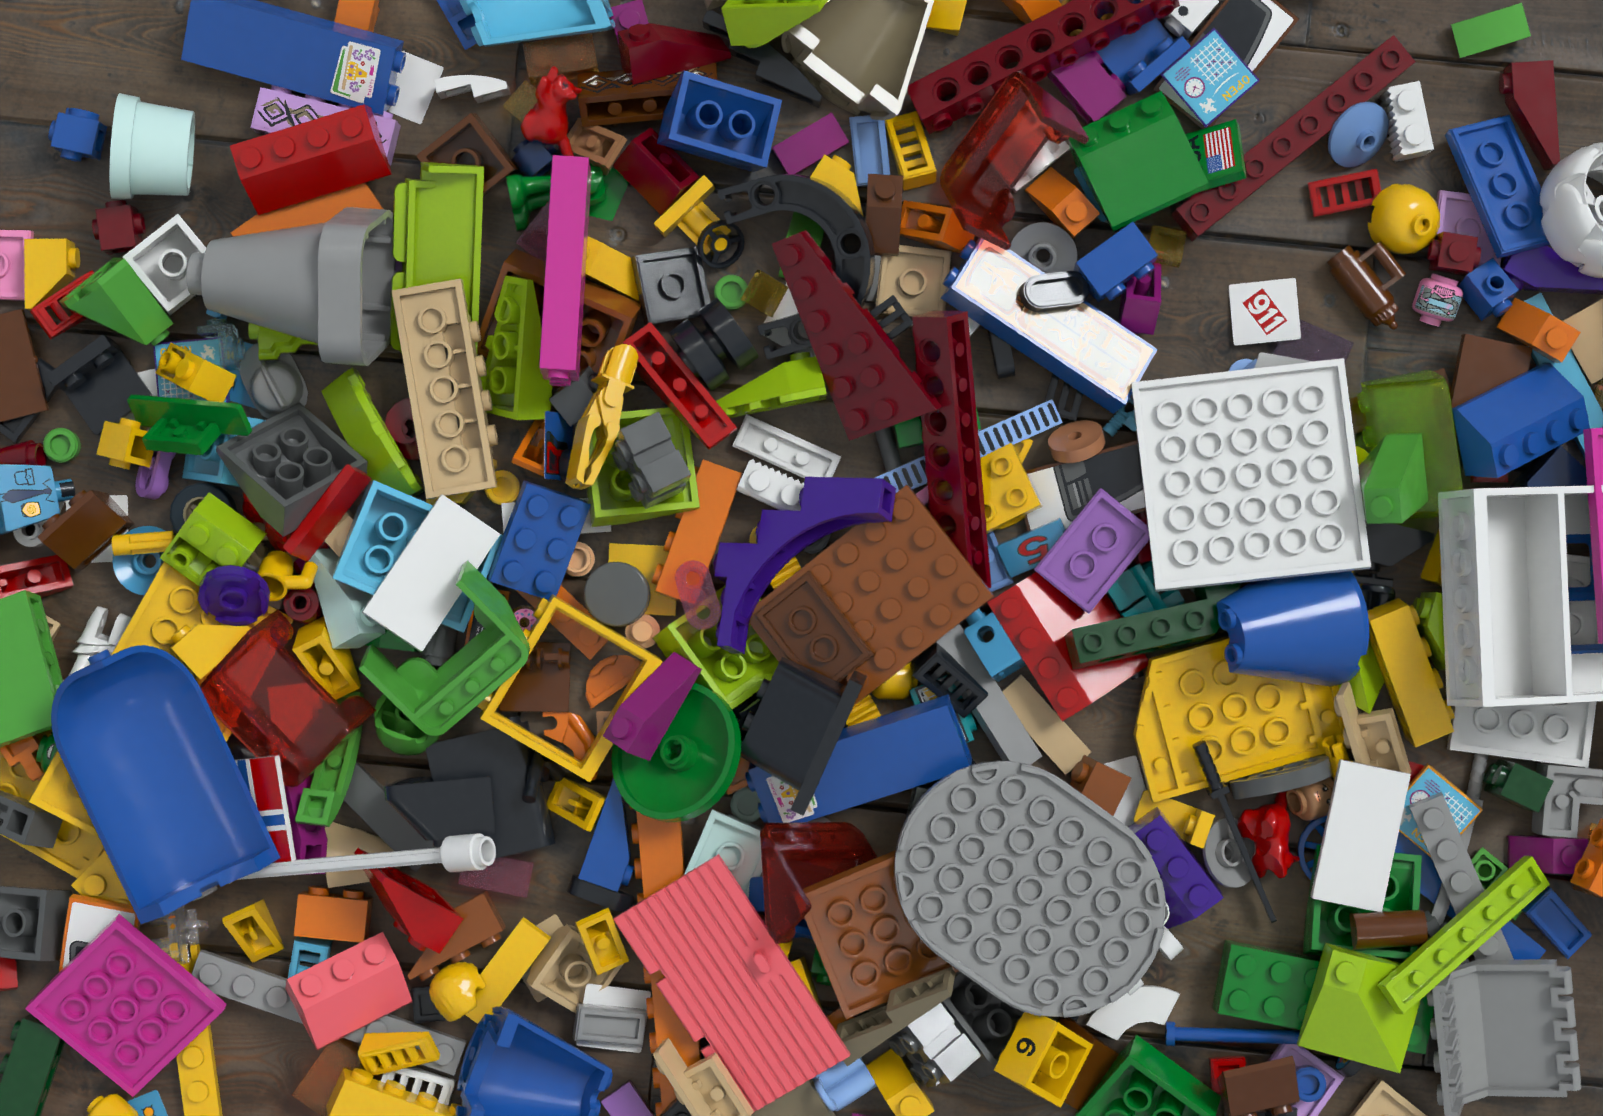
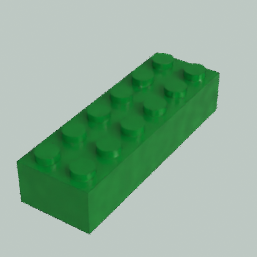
M1225 940L1212 1008L1218 1014L1301 1030L1321 958ZM1427 994L1420 1001L1407 1051L1426 1054L1430 1023L1434 1013V1006L1428 1005Z

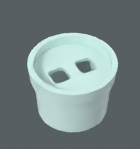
M122 93L118 94L114 110L110 147L109 182L112 199H132L134 195H189L195 146L194 111L141 102L140 97Z

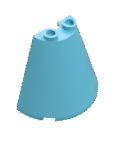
M459 0L466 15L473 14L476 23L475 26L471 27V31L479 47L608 31L616 26L614 20L609 19V17L614 16L609 0Z

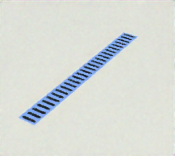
M1051 399L979 431L980 458L1009 443L1014 445L1063 423L1053 400ZM925 456L875 478L886 480L896 488V493L906 485H909L911 489L927 483Z

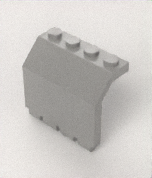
M1557 959L1475 960L1459 965L1427 994L1428 1005L1434 1006L1435 1018H1431L1430 1023L1432 1040H1437L1438 1051L1434 1052V1070L1436 1073L1441 1074V1084L1437 1086L1438 1105L1444 1106L1445 1116H1460L1464 1104L1487 1096L1567 1097L1568 1091H1577L1582 1088L1580 1064L1566 1062L1579 1059L1577 1031L1563 1029L1576 1026L1574 998L1571 996H1560L1573 993L1571 967L1557 966Z

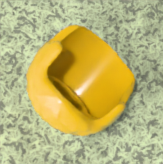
M456 962L447 965L434 976L430 984L429 994L439 1013L447 1021L453 1022L477 1007L475 990L476 988L482 990L485 987V983L473 963Z

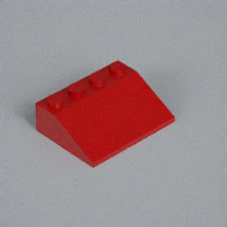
M1035 571L987 602L1062 722L1148 666L1149 660L1145 654L1073 670L1064 636L1071 629L1122 618L1107 594L1102 597L1088 614Z

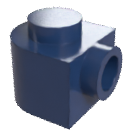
M525 139L514 148L515 155L512 161L523 176H544L552 170V158L558 151L553 145Z

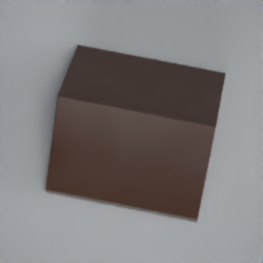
M1059 1018L1057 1020L1058 1023L1093 1044L1064 1101L1079 1111L1120 1054L1077 1022Z

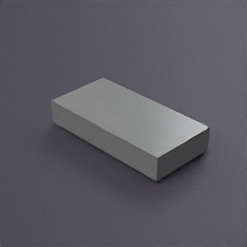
M577 1003L572 1038L574 1041L643 1046L647 1011L640 1008Z

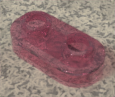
M687 561L680 565L676 571V586L688 623L696 629L707 630L714 627L719 621L721 609L708 568L699 561ZM691 572L697 573L700 577V581L696 585H689L686 582V576ZM700 606L708 607L710 610L709 617L706 619L698 618L696 615L697 608Z

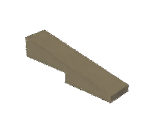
M952 967L890 991L886 1006L839 1023L836 1032L851 1054L850 1057L843 1060L846 1066H849L952 996L956 974Z

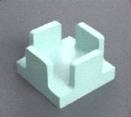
M712 809L685 874L719 854L746 896L749 897L750 879L752 877H760L777 837L761 830L760 827Z

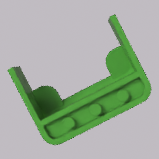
M468 560L462 565L456 585L475 604L474 616L484 627L479 634L437 670L428 661L419 657L409 658L396 668L373 644L367 647L359 666V670L423 733L430 736H439L447 732L523 667L528 660L530 652L529 643L506 598Z

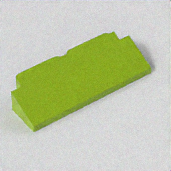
M421 162L420 179L405 178V183L402 182L395 186L392 255L394 259L402 262V272H396L392 276L391 290L462 279L468 315H470L471 321H478V323L484 185L483 166ZM391 291L390 345L402 353ZM475 342L476 353H477V350H478V342Z

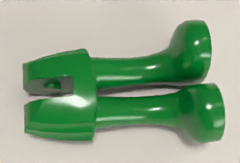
M590 166L592 173L590 206L604 202L606 199L603 171L598 166ZM506 176L517 232L528 228L532 211L549 206L551 176Z

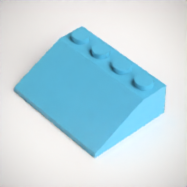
M375 480L368 483L354 516L332 579L373 595L433 505ZM500 534L477 569L485 578H487L503 537L502 534ZM463 591L441 623L462 633L465 632L475 605Z

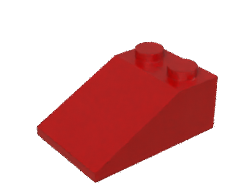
M357 848L354 852L355 855L368 854L360 848ZM395 867L363 869L384 908L395 919L393 926L408 935L407 941L417 949L425 951L426 948H429L440 954L463 921L460 914L436 889Z

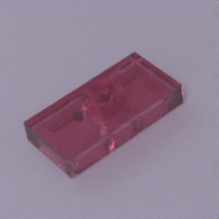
M509 857L496 858L492 865L487 866L483 870L460 872L458 884L527 898L534 862Z

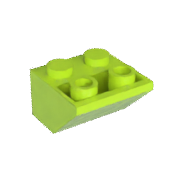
M209 492L193 510L160 559L200 587V582L207 572L217 567L228 565L243 567L267 533Z

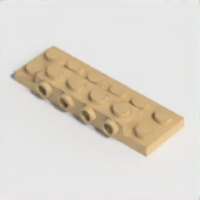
M455 279L391 290L426 499L439 498L441 494L450 496L497 488L492 446L498 445V435L495 424H488L486 411L493 410L490 391L483 390L481 377L487 376L486 364L483 355L477 356L475 342L481 341L478 321H471V317L468 315L463 280Z

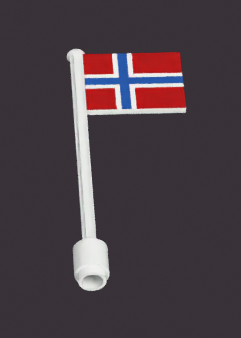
M280 756L235 760L281 857L260 871L237 880L442 863L449 872L483 870L487 866L492 865L495 860L496 848L493 840L480 833L448 836L442 842L441 847L296 860Z

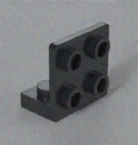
M101 335L46 375L54 387L66 393L95 435L102 433L105 421L117 423L120 421V418H124L132 412L127 402V398L131 394L152 396V393L117 343L105 335Z

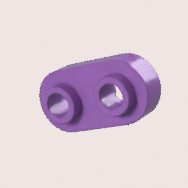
M154 451L150 468L139 465L135 487L140 497L156 500L166 492L169 484L168 474L171 461L176 453Z

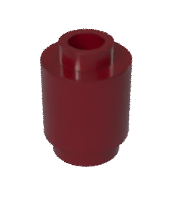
M311 588L292 589L286 594L284 598L285 612L297 622L309 624L323 615L318 594ZM306 598V606L303 609H298L300 602Z

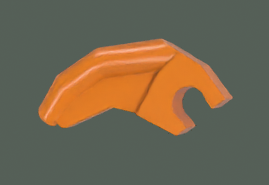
M543 712V717L553 716L557 720L556 728L545 729L544 735L566 745L573 751L574 757L582 761L596 737L581 716L572 712ZM599 768L591 781L597 779Z

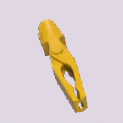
M621 344L607 350L597 376L591 379V382L598 384V388L593 393L584 413L578 420L565 481L573 489L582 490L594 484L618 435L624 400L623 394L634 389L631 382L637 367L638 353L631 345ZM598 427L596 429V445L589 458L591 436L594 429Z

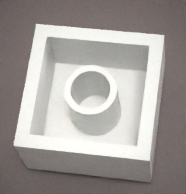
M177 214L122 258H125L165 311L172 315L196 296L191 295L187 288V265L193 252L205 253L206 247L180 215Z

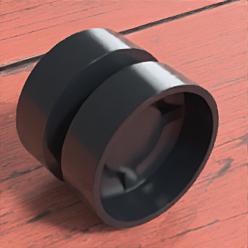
M715 298L698 311L706 328L703 332L688 319L668 332L679 348L676 350L678 356L696 378H701L711 392L730 379L722 362L726 357L740 370H743L759 358L757 351L718 298Z

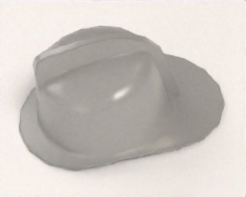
M254 344L245 352L241 359L239 372L254 406L262 416L269 419L298 403L305 407L308 390L290 353L281 354L278 360L260 361L258 359V344Z

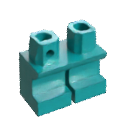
M1152 561L1142 565L1134 564L1124 570L1106 592L1116 610H1123L1119 613L1122 618L1182 605L1185 602L1179 590L1164 591L1160 595L1158 592H1155ZM1143 596V598H1142L1141 600H1139V601H1137L1136 603H1134L1133 605H1131L1134 601H1136L1137 599H1139L1140 597Z

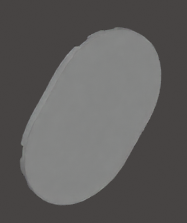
M989 761L969 765L945 776L927 790L914 805L901 829L894 858V877L898 899L910 926L934 953L1006 1004L1023 1012L1038 1016L1065 1018L1088 1014L1091 1011L1117 1001L1128 993L1139 982L1153 962L1164 933L1166 900L1163 882L1152 859V855L1132 830L1054 774L1029 764L1014 761Z

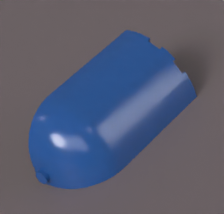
M146 645L129 647L113 655H110L109 650L106 649L87 658L90 665L70 674L60 684L54 696L51 711V724L55 744L140 924L166 916L183 905L201 897L202 892L217 885L222 887L237 879L258 872L281 858L199 684L178 659L164 650Z

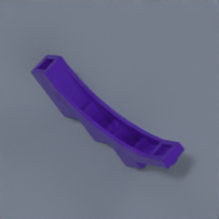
M805 477L804 488L801 489L799 494L800 511L762 510L761 521L758 522L756 527L757 544L719 542L718 553L715 555L713 565L715 577L725 582L726 586L721 594V604L723 607L721 620L716 628L717 646L733 654H745L749 620L759 599L776 574L800 551L830 533L865 523L892 522L896 488L883 478Z

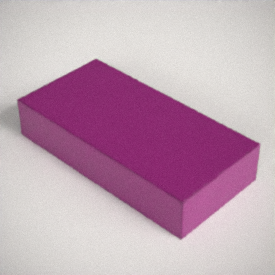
M831 112L773 146L772 150L786 174H799L820 162L824 154L830 156L849 145V140Z

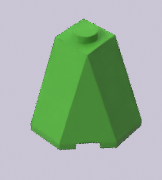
M113 257L59 301L63 307L142 345H148L151 342L155 346L170 334L167 328L173 324L125 258Z
M1422 433L1385 435L1358 467L1364 515L1367 524L1403 523L1429 502Z

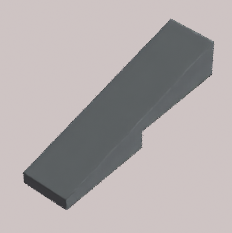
M356 761L344 801L393 851L438 848L433 847V840H425L385 800L384 786ZM424 864L409 865V867L414 872H417Z

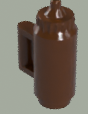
M1381 241L1362 255L1358 250L1354 252L1350 245H1348L1327 261L1331 267L1329 272L1366 319H1369L1376 327L1382 323L1389 326L1392 330L1397 329L1398 324L1395 321V313L1399 308L1394 302L1393 295L1387 288L1405 276L1406 273ZM1371 254L1377 258L1391 277L1384 284L1365 260Z

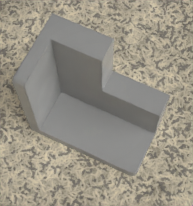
M1537 763L1536 773L1554 782L1539 813L1533 812L1531 831L1546 836L1577 838L1580 803L1603 805V769Z

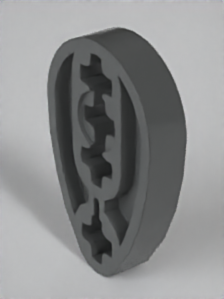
M1318 755L1231 780L1229 784L1233 798L1243 799L1308 786L1329 778L1333 775L1329 757Z

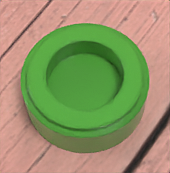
M727 275L716 283L714 295L727 310L734 311L746 304L749 298V289L747 283L741 277Z
M56 428L45 436L43 449L46 456L52 461L68 463L78 456L81 443L79 437L73 431L65 428Z

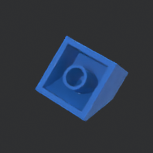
M1131 222L1078 260L1073 271L1079 272L1089 285V294L1098 302L1106 297L1109 301H1112L1127 289L1124 284L1133 277H1136L1139 281L1155 269L1153 263L1156 262L1158 254L1135 223Z

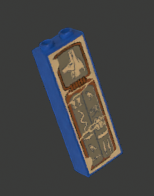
M986 233L976 242L970 239L959 255L963 259L959 269L953 267L942 283L947 288L941 299L959 311H968L969 318L1112 414L1125 406L1132 395L1131 382L1140 381L1158 349L1087 301L1082 302L1077 307L1044 312H1033L1027 309L1021 302L1020 288L1031 276L1045 273Z

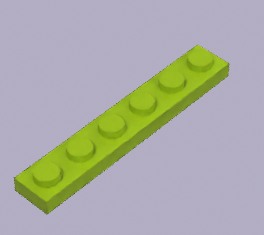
M1523 856L1378 984V987L1396 1014L1404 1015L1550 885L1532 856Z

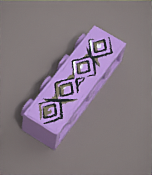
M272 85L271 90L260 87L250 128L258 134L266 135L353 107L340 103L338 106L325 103L326 99L305 94V98L291 95L292 90ZM384 111L383 115L373 113L389 166H391L401 125L396 120H393V114Z

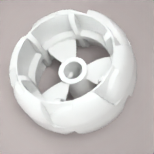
M1603 142L1594 143L1588 147H1582L1558 162L1545 179L1540 193V205L1543 208L1542 228L1551 247L1563 260L1579 267V272L1595 278H1603V195L1595 198L1586 184L1587 176L1603 184Z

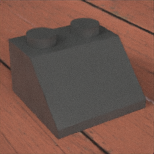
M0 886V957L32 961H60L69 898L72 895V890Z

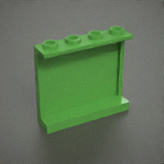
M26 590L0 599L1 748L52 729V704L56 691L63 682L41 596Z

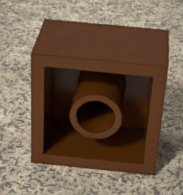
M477 113L467 115L416 155L420 162L483 166V197L506 180V176L512 175L519 170Z

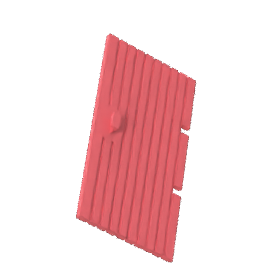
M719 854L613 918L648 973L651 975L660 969L665 976L656 982V985L693 1041L696 1042L703 1037L708 1041L709 1045L700 1050L703 1056L706 1058L715 1052L717 1053L754 1112L850 1057L849 1050Z

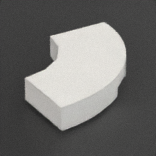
M1142 985L1131 996L1126 993L1117 1001L1094 1010L1085 1024L1118 1040L1125 1030L1137 1023L1154 1022L1165 1025L1180 994L1161 986Z

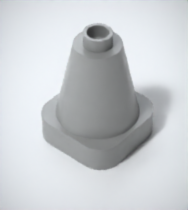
M346 207L324 223L211 240L207 245L205 253L193 252L190 255L186 274L188 291L191 295H201L205 307L210 311L317 343L321 360L324 363L369 366L390 343L391 279L395 274L396 259L392 255L393 213L391 210Z

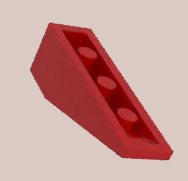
M651 322L623 341V344L631 345L638 353L635 371L709 450L737 430L736 425Z

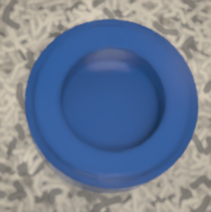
M1310 1065L1296 1068L1300 1100L1314 1102L1321 1098L1326 1090L1324 1075L1317 1068Z

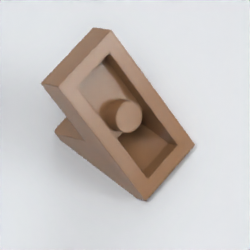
M581 118L577 119L567 135L574 156L589 157V162L593 166L600 167L606 176L627 142L624 136L598 125L582 127Z

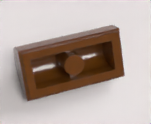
M1422 909L1353 913L1349 915L1353 950L1422 946L1427 941V920Z

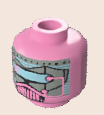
M1432 273L1431 278H1423L1419 283L1412 303L1413 310L1421 314L1419 321L1440 327L1441 321H1453L1463 297L1462 289L1457 287L1459 281Z

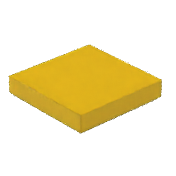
M609 543L608 563L623 562L630 564L640 570L649 583L650 603L644 614L676 616L677 600L656 593L657 585L651 583L658 563L665 565L669 552L663 550L664 546Z

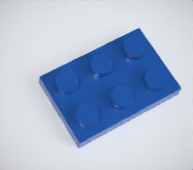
M524 480L487 579L490 582L547 600L552 594L557 596L591 504L588 501Z

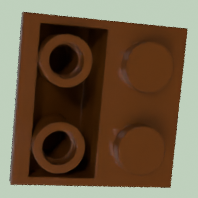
M82 490L69 501L68 504L71 507L61 516L59 513L53 515L42 525L44 531L37 537L73 569L83 570L112 544L113 535L124 534L135 523L108 493L95 490L86 492Z

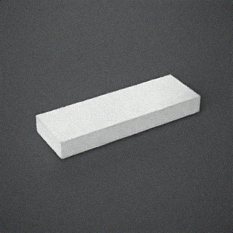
M747 414L732 445L734 448L804 479L805 477H833L841 459V456Z

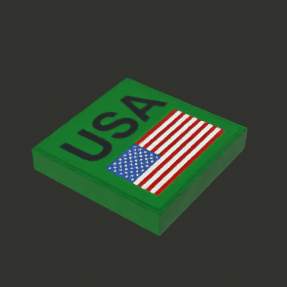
M1236 119L1185 134L1209 182L1210 187L1205 190L1247 178L1240 126Z

